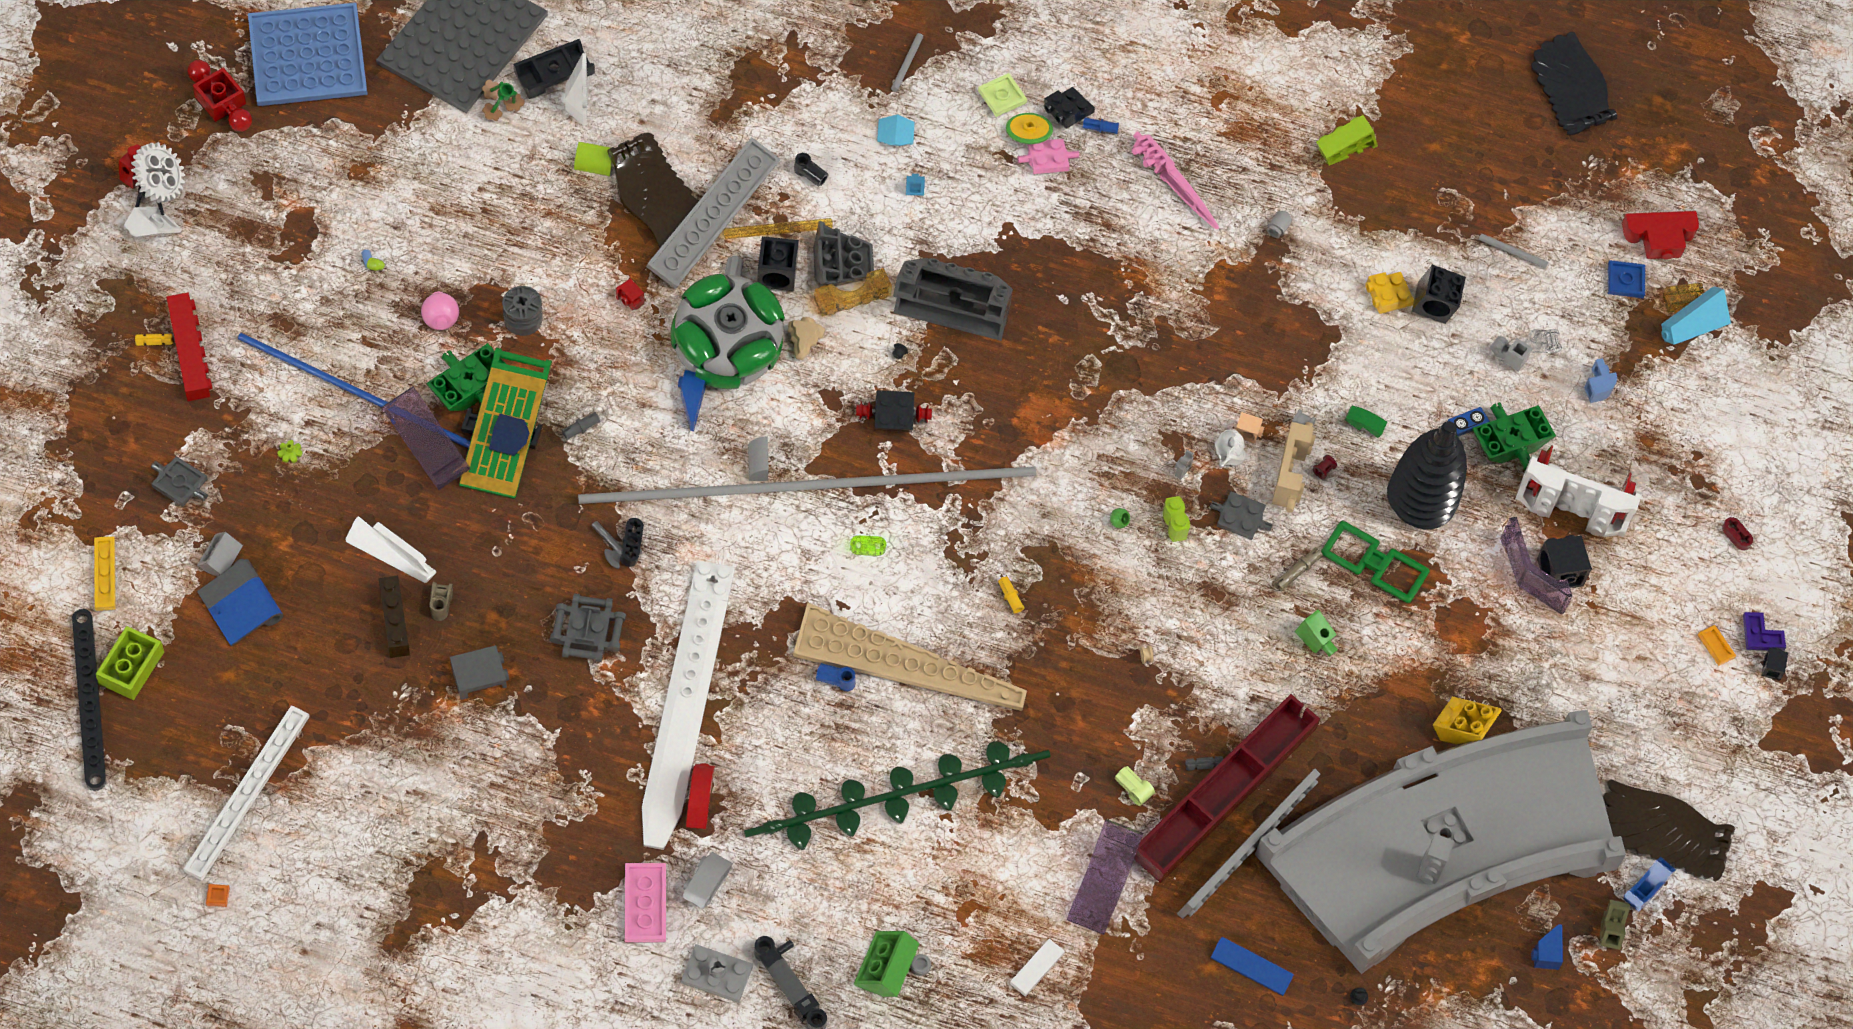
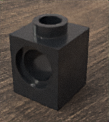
M1769 648L1764 656L1761 676L1780 681L1786 671L1788 652L1782 651L1779 648Z

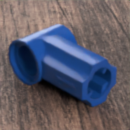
M821 663L817 670L816 681L839 686L841 690L848 692L855 688V671L850 667L838 668ZM850 678L849 681H844L842 679Z

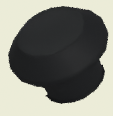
M901 343L894 344L895 349L892 355L895 358L901 359L904 354H908L906 346Z
M1359 987L1352 990L1350 998L1354 1004L1364 1005L1368 1000V994L1364 988Z

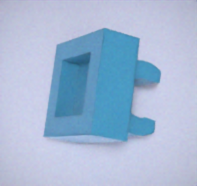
M912 173V176H907L906 195L924 196L925 176H919V174Z

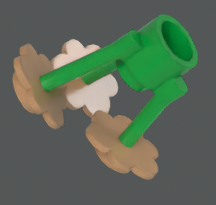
M487 80L482 87L485 99L496 100L498 98L495 105L486 103L482 109L485 118L488 120L498 121L502 117V111L498 110L502 100H504L503 103L508 111H519L520 107L525 104L521 95L514 91V87L509 83Z

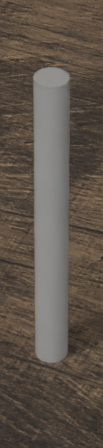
M918 33L891 87L892 91H898L923 39L922 34Z
M1482 233L1479 237V240L1545 269L1549 263Z

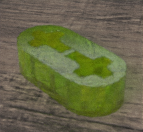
M857 535L850 541V550L855 555L881 556L886 551V541L879 536ZM857 542L860 543V548H857ZM877 543L880 544V549H876L875 545Z

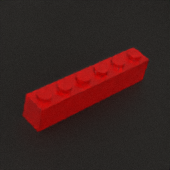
M189 292L166 296L187 401L210 397L209 390L213 388L211 378H206L209 368L207 362L203 363V358L206 357L204 346L200 347L199 344L203 339L201 330L197 331L196 326L200 325L198 315L193 314V310H196L195 300L190 299Z

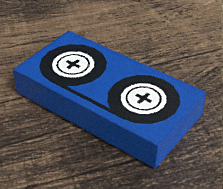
M1481 407L1448 419V421L1456 425L1458 437L1471 432L1473 427L1490 422Z

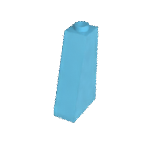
M1716 286L1711 287L1662 323L1661 334L1664 341L1675 345L1731 324L1725 290Z

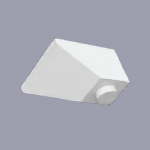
M134 207L124 224L129 233L135 237L180 233L182 231L165 213L161 215L159 207Z

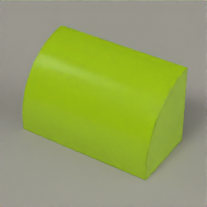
M578 142L574 170L610 176L613 163L607 153L610 147Z

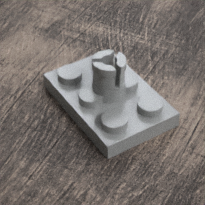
M695 944L681 983L739 1003L751 974L753 963Z

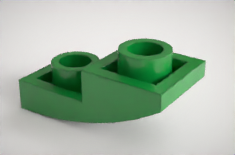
M1353 405L1349 408L1344 419L1357 430L1364 428L1377 438L1383 434L1387 425V421L1378 415Z

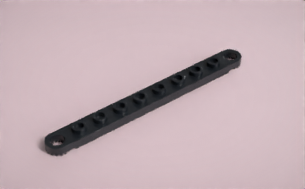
M79 609L72 616L84 774L87 787L90 790L99 791L105 787L107 780L99 683L96 677L97 660L94 626L91 612L87 609ZM80 616L88 617V620L84 623L77 622ZM94 776H99L101 778V781L98 784H92L90 783V780L94 778Z

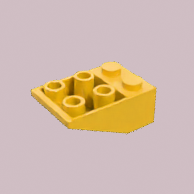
M1452 696L1434 722L1433 727L1441 741L1452 744L1478 741L1483 739L1502 710L1498 707Z

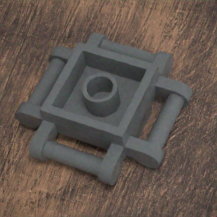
M574 593L572 607L562 603L556 605L555 611L557 614L553 633L550 635V642L564 645L562 657L569 658V656L602 662L605 651L618 652L620 650L621 644L619 640L626 614L623 612H611L613 598H607L606 600L580 596V594ZM579 604L600 606V607H605V611H600V608H598V607H591V606H584V605H582L581 608H578V607H579ZM564 614L570 615L566 636L561 635ZM610 621H615L612 640L607 642Z

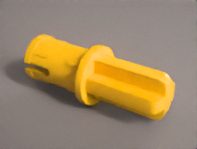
M1007 576L1001 577L998 583L1004 593V599L1010 604L1013 613L1021 612L1024 610V605H1022L1017 595L1018 591L1014 589Z

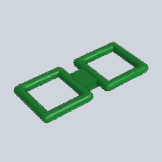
M1344 520L1340 521L1321 550L1323 556L1356 575L1361 574L1365 567L1375 572L1371 578L1372 584L1400 600L1410 603L1430 573V569L1393 548L1385 555L1376 550L1380 544L1378 539ZM1343 530L1370 544L1357 566L1330 551ZM1393 558L1421 572L1407 594L1380 579Z

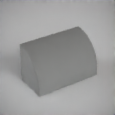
M768 436L756 438L748 444L749 481H768Z
M226 532L215 534L197 566L207 573L218 577L231 567L243 545Z

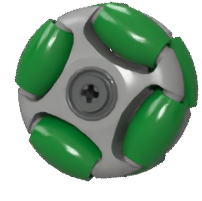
M709 275L693 283L683 293L682 300L671 324V345L686 369L696 372L695 376L704 380L705 385L718 389H738L740 384L745 385L757 380L768 370L773 369L777 363L783 346V321L785 316L778 299L760 282L754 283L752 280L734 275Z

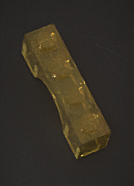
M881 268L866 273L865 283L854 291H843L836 288L833 284L816 288L814 290V300L821 316H830L842 310H850L855 306L866 305L871 301L891 296L892 284L885 269Z

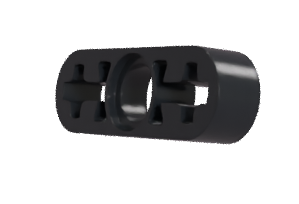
M638 518L628 519L625 526L620 561L628 567L635 566L640 555L644 524ZM633 526L636 527L635 533L632 532ZM627 540H635L637 544L631 545L627 542ZM629 552H632L631 558H628Z

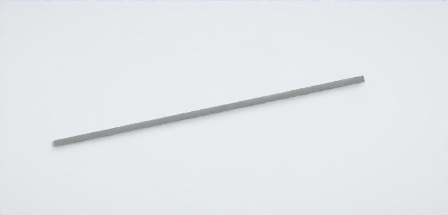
M1036 467L578 494L579 504L1025 477L1036 476Z

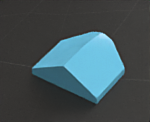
M898 114L879 119L877 142L896 146L912 145L914 142L915 122Z

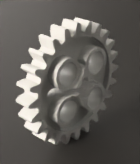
M159 142L144 145L136 151L137 154L133 156L136 161L131 162L135 168L131 169V171L136 174L132 177L138 181L135 185L141 186L140 193L145 191L146 198L151 196V201L157 200V203H165L180 195L179 191L184 189L181 184L185 183L181 177L185 176V174L181 173L184 167L179 166L181 159L176 160L177 153L171 154L172 148L166 149V145L160 146Z

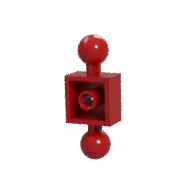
M194 60L191 62L187 73L189 78L196 82L193 84L195 98L216 122L229 115L228 122L233 130L243 132L249 129L252 124L251 114L247 110L240 108L246 104L244 91L223 67L211 74V68L204 60Z

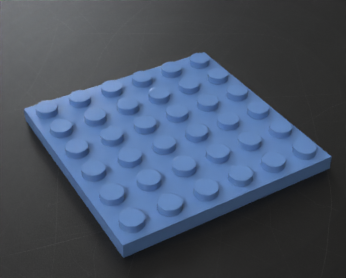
M357 3L248 13L258 106L368 95Z

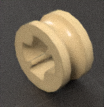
M1151 645L1147 646V648H1144V646L1140 647V656L1143 664L1147 661L1153 663L1154 658Z

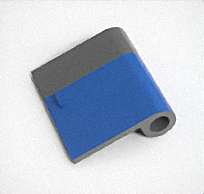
M248 559L237 560L232 567L197 591L231 646H234L263 624L271 626L283 618V613Z

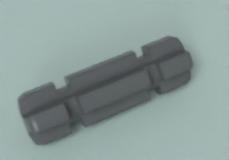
M1215 756V758L1202 757L1196 758V760L1194 758L1186 759L1185 767L1188 771L1194 770V768H1197V770L1212 769L1224 759L1222 756Z

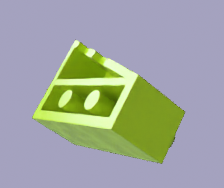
M1364 115L1353 118L1350 123L1339 126L1334 132L1324 135L1316 141L1318 150L1329 166L1349 158L1348 155L1356 151L1360 154L1363 153L1364 148L1372 146V148L1378 147L1374 131Z

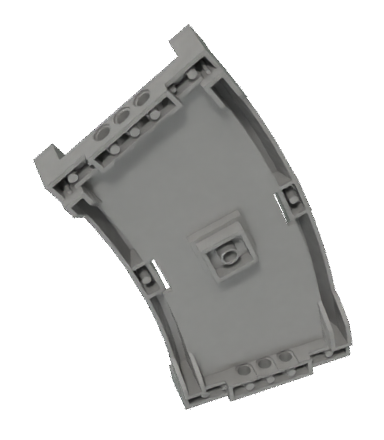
M1588 710L1569 712L1564 721L1520 728L1515 731L1486 737L1482 740L1464 743L1437 753L1433 746L1400 758L1396 761L1393 770L1383 773L1331 799L1280 831L1276 828L1260 839L1255 856L1280 882V888L1333 947L1336 945L1362 974L1373 965L1376 966L1386 959L1406 938L1455 911L1503 891L1551 876L1569 873L1587 878L1596 876L1600 872L1617 870L1626 853L1622 837H1613L1587 739L1592 729ZM1433 774L1437 775L1435 778L1403 789V786ZM1434 834H1444L1449 839L1454 840L1449 858L1436 884L1425 883L1420 878H1417L1423 856L1429 848Z

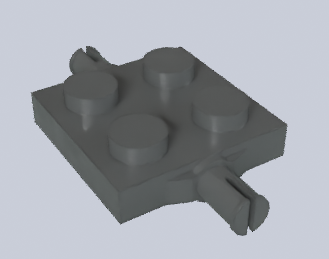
M176 456L171 463L165 466L157 461L152 463L151 468L159 472L158 477L152 483V487L177 504L184 507L194 496L202 501L208 498V494L200 490L201 486L208 480L207 475Z
M1232 491L1223 505L1214 501L1210 505V509L1220 512L1217 527L1252 540L1259 527L1271 531L1273 524L1263 520L1265 504Z

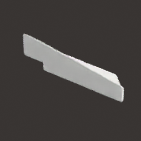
M359 516L355 519L346 537L347 543L424 583H427L436 574V571L425 563L426 558L385 526L377 522L372 528Z

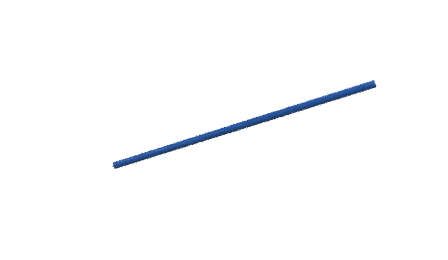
M240 333L238 336V340L469 449L471 441L252 337Z

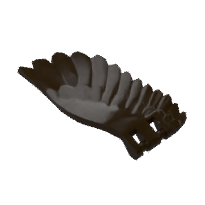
M643 133L635 136L631 141L627 140L618 144L616 148L608 149L607 153L615 167L617 189L621 203L626 210L649 227L660 249L699 200L691 195L692 190L684 185V181L677 177V173L671 169L672 166L666 162L667 158L663 155V151L654 139V135L652 133ZM634 147L637 148L639 154L635 155ZM619 154H621L624 159L621 162L619 160Z
M1612 779L1608 781L1607 784L1611 792L1605 793L1603 799L1605 805L1609 806L1606 808L1613 837H1622L1624 849H1636L1637 855L1645 856L1650 854L1653 860L1662 857L1669 864L1675 863L1676 869L1685 868V873H1693L1695 878L1703 876L1704 879H1709L1713 877V881L1716 882L1722 877L1727 861L1726 853L1729 852L1732 843L1731 835L1735 832L1733 825L1714 824L1688 803L1676 797L1634 788ZM1715 833H1722L1723 836L1715 837ZM1711 850L1719 851L1718 854H1710Z

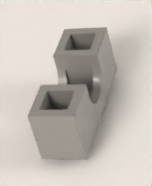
M1434 834L1430 846L1423 856L1417 878L1428 884H1436L1447 863L1454 840Z

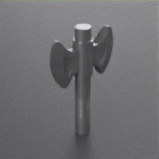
M595 521L592 527L613 548V551L605 549V558L611 566L619 569L622 545L598 521ZM630 539L627 540V542L631 545L637 544ZM632 552L628 553V558H631Z

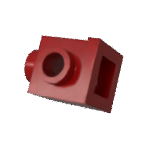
M630 278L616 287L617 300L621 299L622 303L625 306H629L633 311L642 307L644 292Z

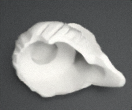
M1226 429L1214 443L1216 453L1220 458L1219 467L1224 465L1237 466L1242 464L1246 458L1244 451L1245 443L1242 435L1236 430Z

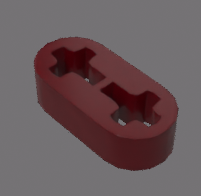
M1727 518L1722 526L1723 532L1736 548L1743 551L1748 550L1753 543L1752 535L1737 518Z

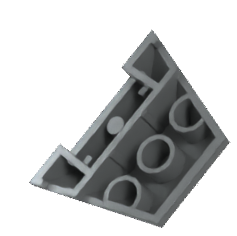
M819 221L813 246L815 279L821 285L873 278V244L856 236L843 234L840 232V229H832L826 226L825 222Z

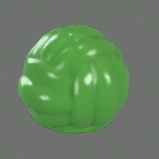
M1123 508L1114 509L1110 514V522L1116 528H1124L1130 522V514Z

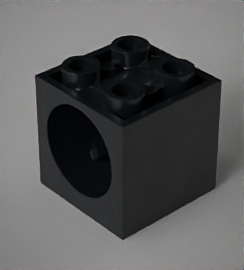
M762 236L757 282H760L768 289L794 291L799 240Z
M1432 264L1418 281L1412 312L1446 324L1460 307L1466 277Z
M1568 535L1560 539L1549 538L1544 542L1537 557L1547 592L1583 587L1592 570L1582 535Z

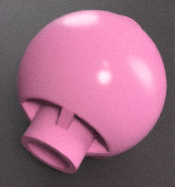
M438 291L425 299L421 308V315L424 322L430 328L446 330L456 323L459 316V307L453 297Z

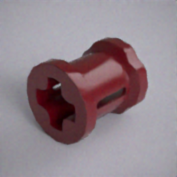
M1325 455L1318 465L1313 466L1312 470L1317 477L1325 479L1332 469L1337 468V462L1330 455Z

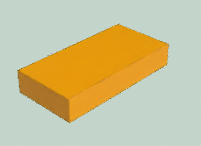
M1716 625L1698 633V637L1718 666L1735 659L1736 654Z

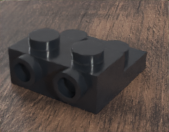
M1074 87L1062 93L1057 90L1044 98L1045 111L1050 113L1066 129L1095 112V107Z

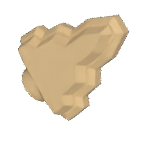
M802 317L801 320H793L788 324V332L791 334V341L794 343L793 351L796 359L803 360L809 354L810 348L815 346L818 339L823 338L825 328L816 324L815 320L810 317Z

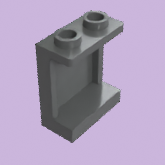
M496 645L450 657L451 668L460 700L467 699L469 692L501 684L503 688H507L506 681L509 680L508 671L502 667V663H504L503 654L498 652Z

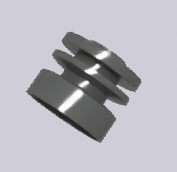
M517 286L508 290L502 301L503 319L506 328L513 334L520 336L535 333L541 327L543 321L541 296L535 289L528 286Z

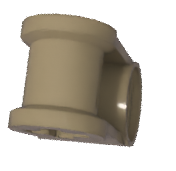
M437 582L432 583L430 613L434 620L442 621L447 618L453 595V584L441 585L437 584Z

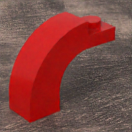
M701 763L695 764L693 767L686 827L706 829L715 766Z

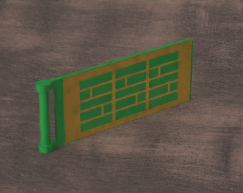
M496 347L459 483L461 487L507 498H516L552 366V360L546 359L544 361L502 351L501 348ZM503 358L541 367L544 370L543 373L499 363V360ZM499 414L523 419L528 427L530 434L527 444L515 456L489 450L493 429Z

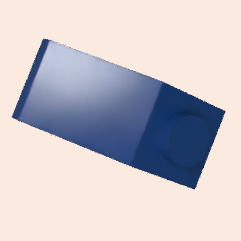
M1558 924L1538 941L1535 948H1532L1531 960H1534V968L1559 970L1563 963L1562 925Z

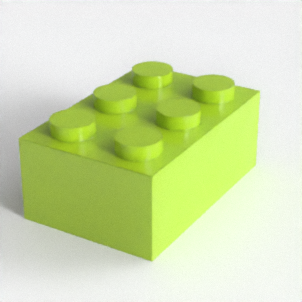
M126 626L96 672L99 685L134 700L164 654L162 642Z

